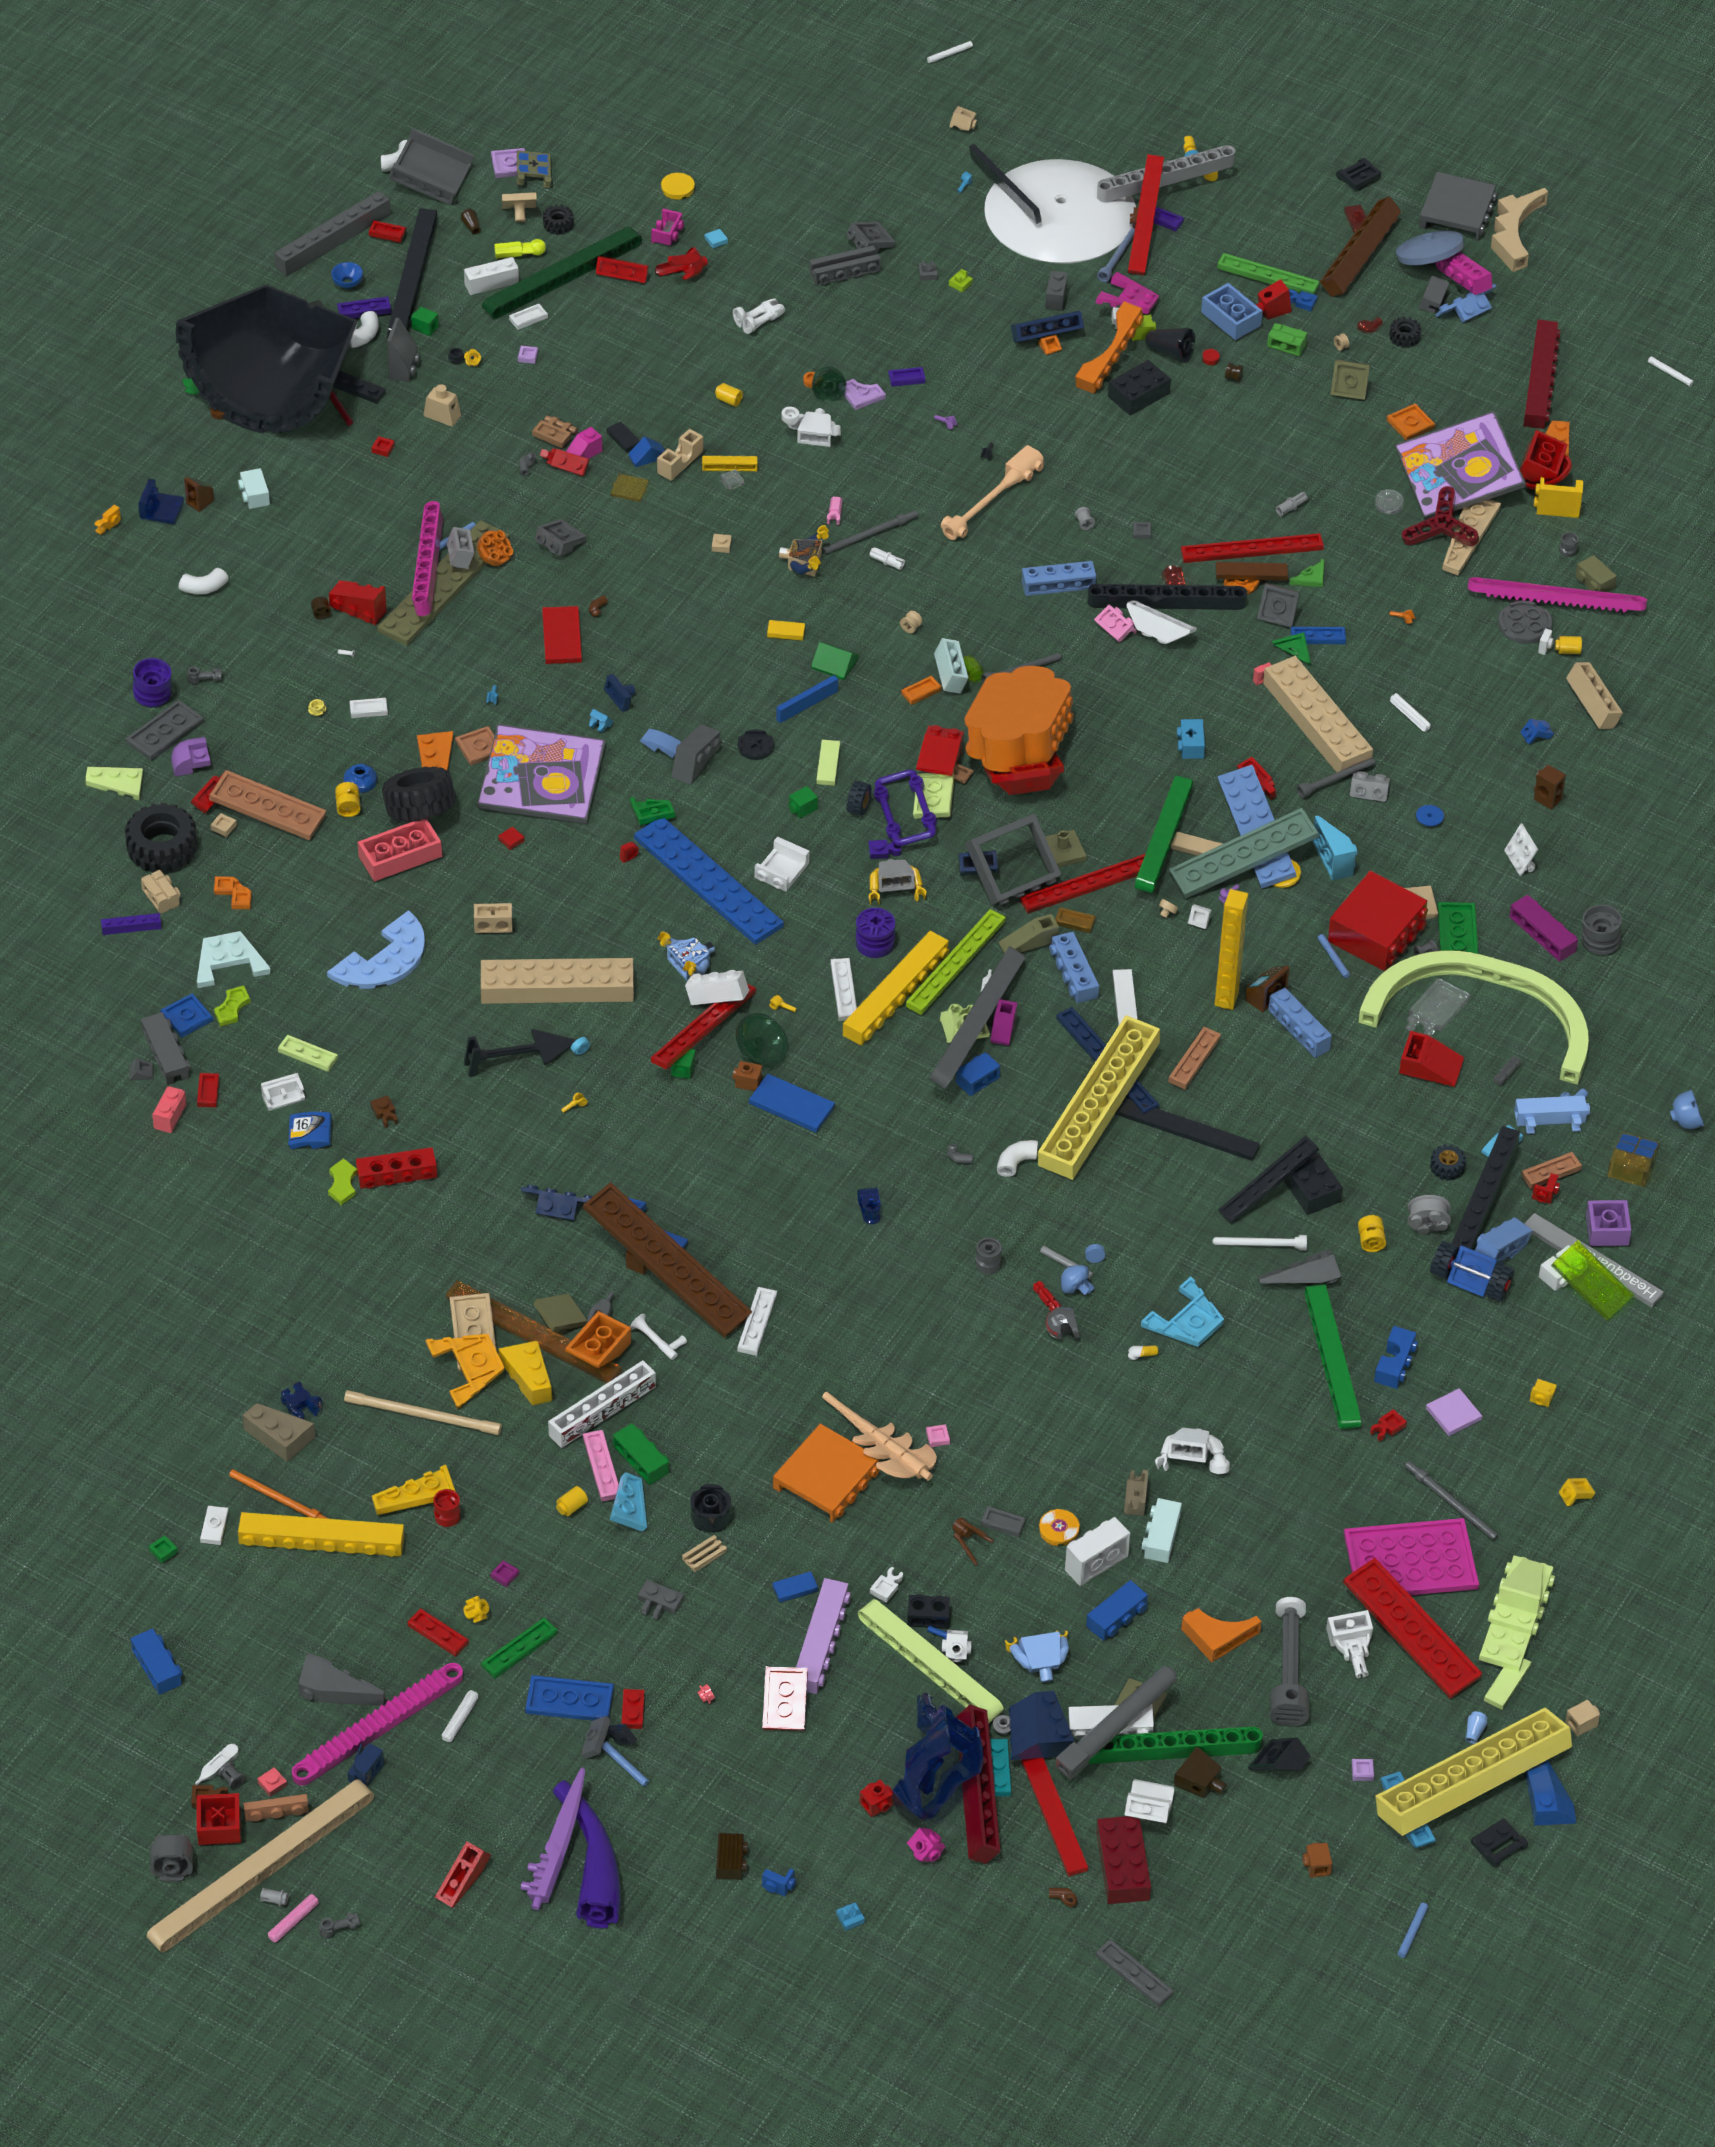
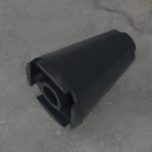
M1189 328L1151 330L1147 333L1145 342L1151 349L1180 362H1188L1194 352V349L1191 347L1192 343H1195V333L1193 329Z

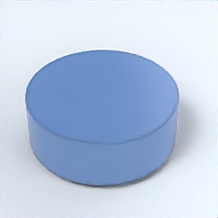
M1099 1244L1088 1246L1085 1250L1086 1259L1091 1263L1102 1261L1105 1258L1104 1247Z

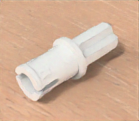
M875 547L870 551V557L883 562L884 565H890L898 570H902L905 564L904 559L892 555L891 552L887 553Z

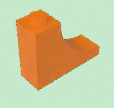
M1197 1608L1183 1616L1181 1630L1211 1662H1214L1258 1635L1261 1630L1262 1621L1255 1616L1245 1621L1226 1622L1212 1618Z

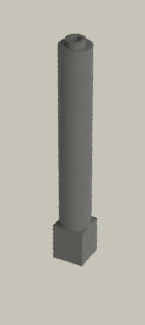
M1162 1666L1081 1740L1077 1743L1073 1742L1056 1757V1768L1068 1779L1072 1780L1089 1764V1760L1177 1682L1175 1670L1170 1666Z

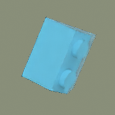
M1315 816L1314 827L1318 831L1319 837L1312 840L1331 880L1353 876V871L1356 867L1355 855H1357L1355 844H1352L1348 836L1323 818Z

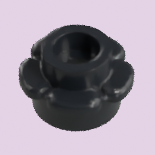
M452 348L449 351L448 360L455 364L460 363L464 360L465 354H463V350L460 348Z

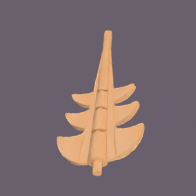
M825 1392L822 1398L841 1412L863 1433V1435L853 1437L852 1441L854 1443L864 1446L876 1445L871 1448H865L864 1454L876 1459L890 1458L888 1461L877 1462L876 1467L899 1478L915 1476L918 1479L923 1477L927 1481L932 1478L933 1475L929 1470L935 1466L937 1456L929 1445L925 1444L922 1448L910 1450L912 1437L909 1433L906 1432L901 1437L892 1438L895 1428L893 1423L877 1428L846 1407L830 1393Z

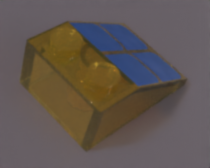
M1622 1132L1614 1148L1607 1177L1645 1187L1660 1142Z

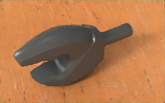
M610 1291L605 1300L601 1299L591 1307L587 1316V1323L597 1311L610 1317L612 1311L610 1300L614 1295L613 1292Z

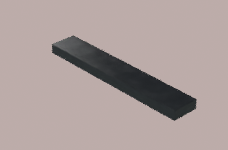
M1305 1135L1219 1208V1213L1232 1225L1319 1151L1318 1146Z

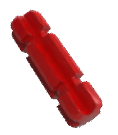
M1042 1281L1033 1284V1290L1039 1294L1038 1296L1049 1307L1050 1311L1061 1307V1304L1055 1300L1056 1298L1048 1288H1044L1045 1285Z

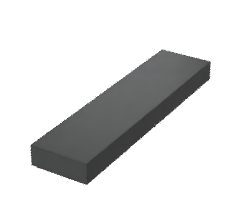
M1111 1939L1096 1951V1957L1158 2008L1173 1996L1174 1990Z

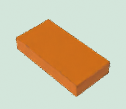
M929 676L902 689L901 694L913 705L942 691V686L932 676Z

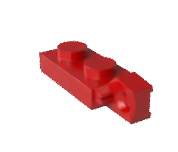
M552 448L551 452L542 449L539 455L547 459V464H550L552 467L583 477L590 461L587 458Z
M1252 756L1237 765V770L1253 765L1263 792H1265L1270 800L1277 797L1272 777Z
M222 775L220 777L213 776L191 801L195 807L205 814L216 803L209 800V795Z

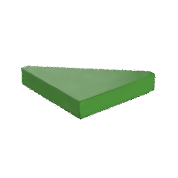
M1321 559V562L1313 567L1310 566L1301 571L1298 576L1291 577L1289 585L1323 587L1324 559Z

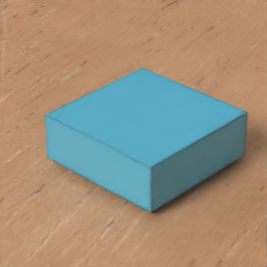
M720 229L705 234V240L713 249L728 243L727 237Z

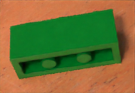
M631 1423L613 1434V1447L648 1485L669 1474V1460L667 1456L657 1450L656 1445L645 1437L640 1428L637 1429Z

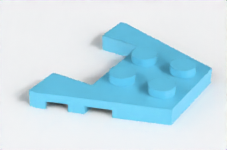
M1189 1277L1179 1286V1292L1192 1301L1169 1322L1152 1311L1141 1321V1327L1199 1347L1224 1324V1318L1212 1302L1206 1299L1202 1289L1198 1288L1195 1284V1280Z

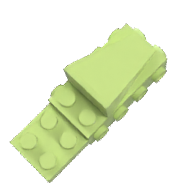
M1515 1555L1511 1563L1507 1562L1504 1573L1507 1576L1506 1579H1501L1499 1594L1495 1596L1493 1605L1496 1608L1495 1610L1491 1609L1488 1621L1491 1624L1479 1660L1519 1672L1532 1634L1536 1635L1539 1626L1537 1620L1542 1618L1544 1612L1542 1605L1547 1603L1550 1594L1548 1588H1552L1555 1576L1552 1575V1566Z

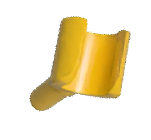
M779 995L774 996L770 1000L769 1006L773 1010H776L779 1006L793 1012L797 1009L783 1002Z
M575 1093L573 1101L563 1107L561 1111L564 1113L577 1104L583 1107L588 1103V1100L583 1094Z

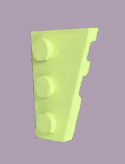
M87 767L86 785L104 791H116L121 796H125V794L133 796V799L140 801L143 768Z

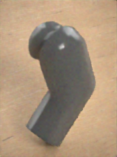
M529 452L519 460L520 474L522 476L529 474L528 467L536 460V455L533 452Z
M956 1144L948 1145L947 1156L955 1163L972 1164V1154H961L957 1151L958 1146Z

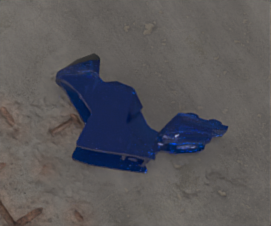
M929 1693L917 1696V1728L927 1735L906 1750L904 1779H900L892 1790L894 1805L904 1816L924 1821L932 1819L957 1787L979 1774L983 1766V1748L977 1726H974L972 1729L955 1717L952 1710L945 1704L941 1705L937 1710L936 1706L931 1703L933 1696ZM952 1745L963 1753L962 1760L941 1775L936 1796L922 1808L921 1790L926 1795L933 1792L935 1773L945 1761L942 1757L951 1753Z

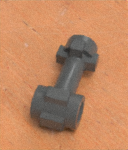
M193 666L187 672V680H189L190 684H198L200 679L213 678V681L221 680V669L213 668L212 671L199 672V669Z
M347 1913L346 1918L334 1922L330 1918H324L320 1923L319 1933L324 1938H330L333 1936L334 1930L348 1926L354 1929L360 1925L357 1913Z

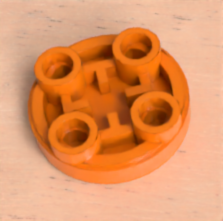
M501 530L488 531L477 542V550L480 557L490 565H503L513 554L511 543Z

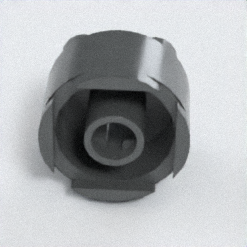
M183 1834L178 1836L157 1835L150 1847V1873L153 1876L154 1874L159 1876V1880L163 1882H179L184 1880V1876L192 1873L193 1846L189 1838Z

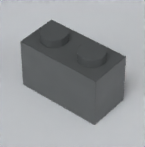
M1051 270L1046 292L1045 309L1063 310L1068 272Z

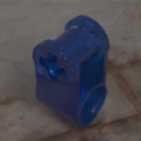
M878 1188L858 1189V1203L864 1222L868 1224L878 1223L880 1220L879 1210L881 1208Z

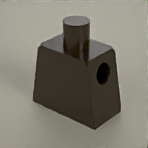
M1198 1747L1195 1748L1174 1776L1175 1787L1202 1798L1206 1797L1211 1790L1221 1795L1225 1791L1227 1783L1220 1780L1221 1766Z

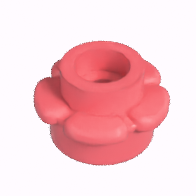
M708 1684L703 1687L699 1686L701 1690L698 1691V1694L703 1703L708 1701L711 1704L710 1701L715 1699V1696Z

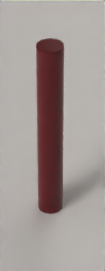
M332 390L329 397L346 424L348 426L352 425L353 420Z

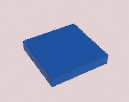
M193 993L160 1010L166 1019L169 1018L172 1028L181 1038L213 1022V1016Z

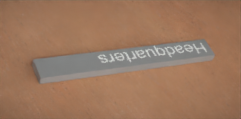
M1534 1213L1524 1223L1532 1229L1531 1234L1556 1250L1561 1251L1568 1245L1585 1259L1584 1267L1651 1308L1662 1298L1664 1291Z

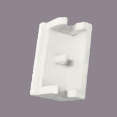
M298 1073L261 1083L262 1097L268 1111L305 1101L302 1091L304 1088Z

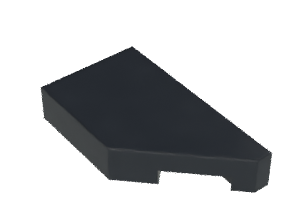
M626 1724L609 1725L607 1734L615 1738L614 1742L617 1744L631 1745L636 1742L637 1738Z

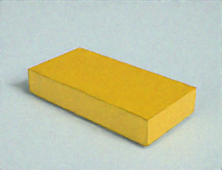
M769 620L767 637L803 641L805 623Z

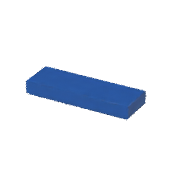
M1291 627V636L1304 632L1307 644L1346 643L1345 627Z

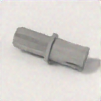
M1301 492L1293 498L1288 497L1284 503L1275 507L1277 514L1283 516L1291 510H1296L1298 505L1308 499V496L1305 492Z

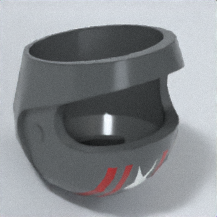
M1057 1307L1048 1313L1045 1326L1052 1337L1063 1340V1334L1070 1332L1075 1339L1080 1338L1073 1308Z

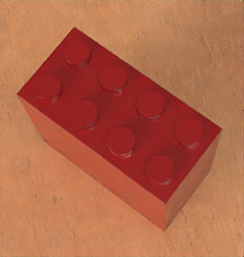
M1369 871L1330 917L1328 941L1385 972L1390 966L1392 967L1395 964L1397 957L1405 952L1407 945L1415 940L1417 933L1425 928L1427 924L1428 900Z

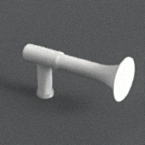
M641 1314L635 1318L630 1326L631 1329L643 1331L671 1360H674L678 1355L674 1350L687 1343L686 1338L680 1336L676 1341L668 1345L647 1325L645 1321L646 1314Z

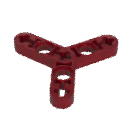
M1445 486L1440 489L1434 517L1402 531V539L1406 545H1414L1443 533L1467 546H1474L1479 542V535L1476 529L1453 518L1456 495L1454 488L1451 486ZM1442 507H1449V510L1441 511ZM1425 527L1431 528V530L1428 532L1422 531V529ZM1454 528H1461V531L1456 533L1452 530Z

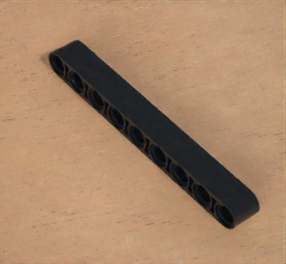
M1092 584L1088 587L1087 604L1092 608H1106L1108 605L1113 608H1127V603L1135 600L1152 609L1242 610L1246 607L1247 589L1243 586Z

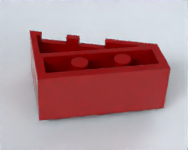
M340 580L329 592V606L376 625L387 612L385 586L374 588L371 584L360 586L356 582Z

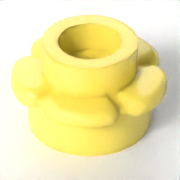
M319 699L312 700L308 706L309 713L314 716H320L326 711L324 702Z

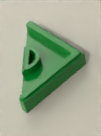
M1304 632L1272 641L1275 647L1292 656H1296L1308 665H1312Z

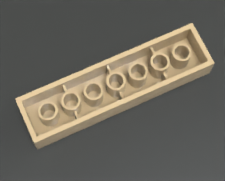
M1296 656L1264 669L1263 684L1336 772L1372 758L1373 748Z
M633 958L481 960V1004L633 1002Z

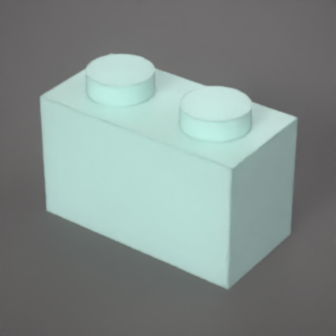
M261 468L240 472L241 480H238L239 490H243V502H247L249 509L270 505L269 491Z

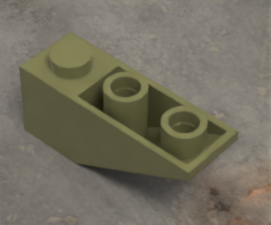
M1052 914L1038 917L999 941V945L1004 954L1009 946L1020 953L1052 943V937L1057 936L1059 933V926Z

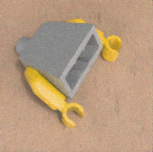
M889 859L879 862V868H876L870 874V891L872 893L869 894V904L871 905L873 899H877L878 905L880 904V895L877 891L885 892L915 888L914 899L918 901L919 895H922L925 900L926 890L921 887L923 884L919 870L909 865L906 860Z

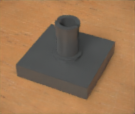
M1265 583L1257 619L1292 627L1300 591Z

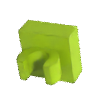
M961 269L949 280V286L964 292L973 283V278L967 276L968 272Z

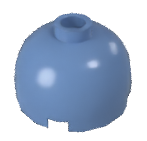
M1692 1090L1678 1095L1673 1102L1674 1110L1670 1111L1673 1121H1678L1679 1125L1685 1129H1695L1704 1126Z

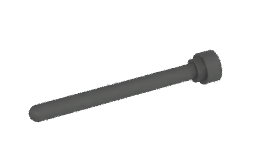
M1060 653L1053 654L1001 672L1012 673L1015 669L1023 666L1040 667L1061 660L1062 655ZM990 671L981 675L982 683L985 682L987 677L995 673Z
M1370 758L1311 784L1301 783L1296 787L1297 793L1300 798L1304 799L1310 796L1313 790L1370 767L1376 761L1374 758Z

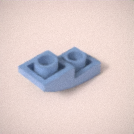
M649 729L640 740L641 743L654 752L659 748L672 758L675 756L677 745L681 743L676 738L654 729Z

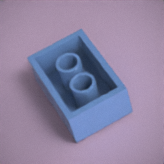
M1229 283L1202 297L1201 313L1234 340L1261 326L1262 310Z

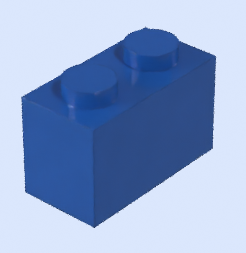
M984 1052L980 1056L974 1057L966 1065L958 1068L956 1084L968 1095L972 1096L1000 1078V1065Z

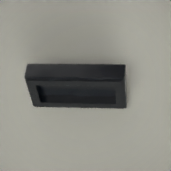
M621 421L606 428V433L626 453L631 451L640 442Z

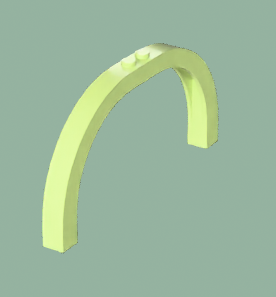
M1435 951L1407 958L1387 969L1375 980L1361 1006L1358 1023L1377 1028L1381 1015L1390 999L1402 988L1417 980L1437 975H1463L1478 978L1525 992L1547 1005L1559 1018L1568 1039V1051L1561 1067L1559 1080L1578 1085L1585 1066L1589 1041L1588 1029L1584 1016L1573 998L1548 977L1532 969L1492 957L1463 951Z

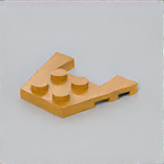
M489 1334L426 1340V1345L433 1358L453 1351L465 1376L467 1384L450 1390V1396L457 1409L504 1371L503 1363Z

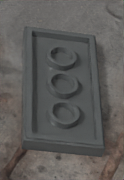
M177 700L128 736L126 743L147 759L153 761L205 722L204 717L182 701Z

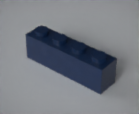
M1081 311L1010 325L1014 342L1084 328Z

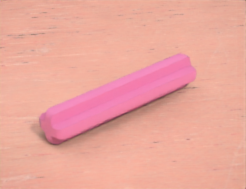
M313 1894L306 1897L268 1932L269 1939L273 1942L280 1940L318 1905V1898Z

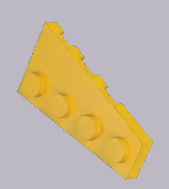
M445 1464L434 1473L431 1471L426 1472L422 1478L415 1481L410 1479L405 1481L403 1486H393L372 1495V1502L376 1514L380 1515L433 1503L435 1494L440 1490L451 1489L455 1491Z

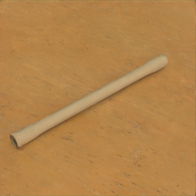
M349 1390L346 1391L344 1402L380 1408L476 1429L498 1436L502 1428V1424L472 1419L367 1396L363 1393Z

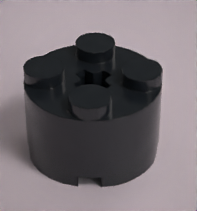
M706 1484L701 1486L696 1492L694 1491L690 1499L691 1520L694 1523V1527L704 1531L724 1530L731 1519L730 1494L724 1491L723 1487L716 1484Z

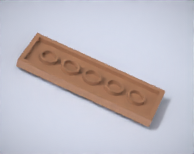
M228 770L224 772L209 795V800L309 841L326 816V810Z

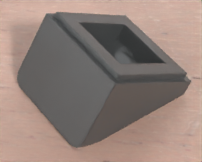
M135 1058L129 1066V1079H153V1063Z

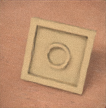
M536 192L502 194V209H515V222L526 221L525 208L536 207Z

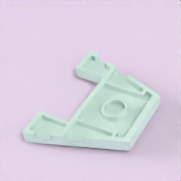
M241 931L203 938L197 987L202 988L215 985L211 970L250 963L253 976L257 977L270 974V967Z

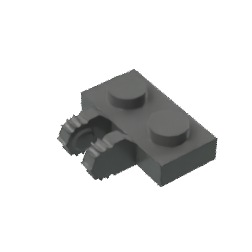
M646 1580L638 1594V1600L645 1602L641 1613L646 1615L653 1605L656 1607L653 1612V1618L657 1620L664 1610L675 1614L684 1599V1594Z

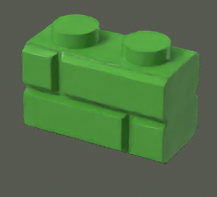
M1275 323L1268 335L1267 347L1300 357L1306 346L1308 333L1300 329L1297 330Z

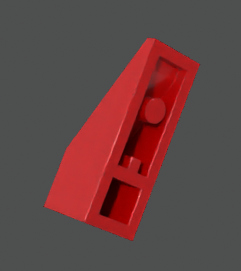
M466 1841L435 1898L453 1908L482 1873L491 1854Z

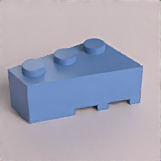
M1514 1217L1509 1221H1504L1500 1226L1492 1228L1488 1233L1481 1234L1477 1239L1475 1251L1498 1260V1263H1501L1507 1257L1510 1259L1527 1245L1532 1229Z

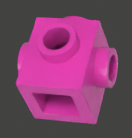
M919 1828L907 1842L913 1850L915 1858L921 1862L936 1861L945 1848V1845L941 1842V1837L936 1832H933L932 1829Z

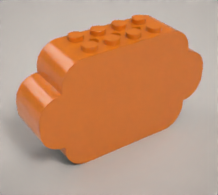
M1023 666L1015 669L1012 673L1001 672L987 677L965 716V725L968 727L969 735L966 753L972 758L981 759L982 765L986 769L998 772H1010V767L1048 762L1054 752L1058 750L1059 743L1063 741L1064 733H1067L1069 724L1073 722V712L1071 709L1073 697H1071L1070 683L1066 680L1055 678L1052 670L1039 666Z

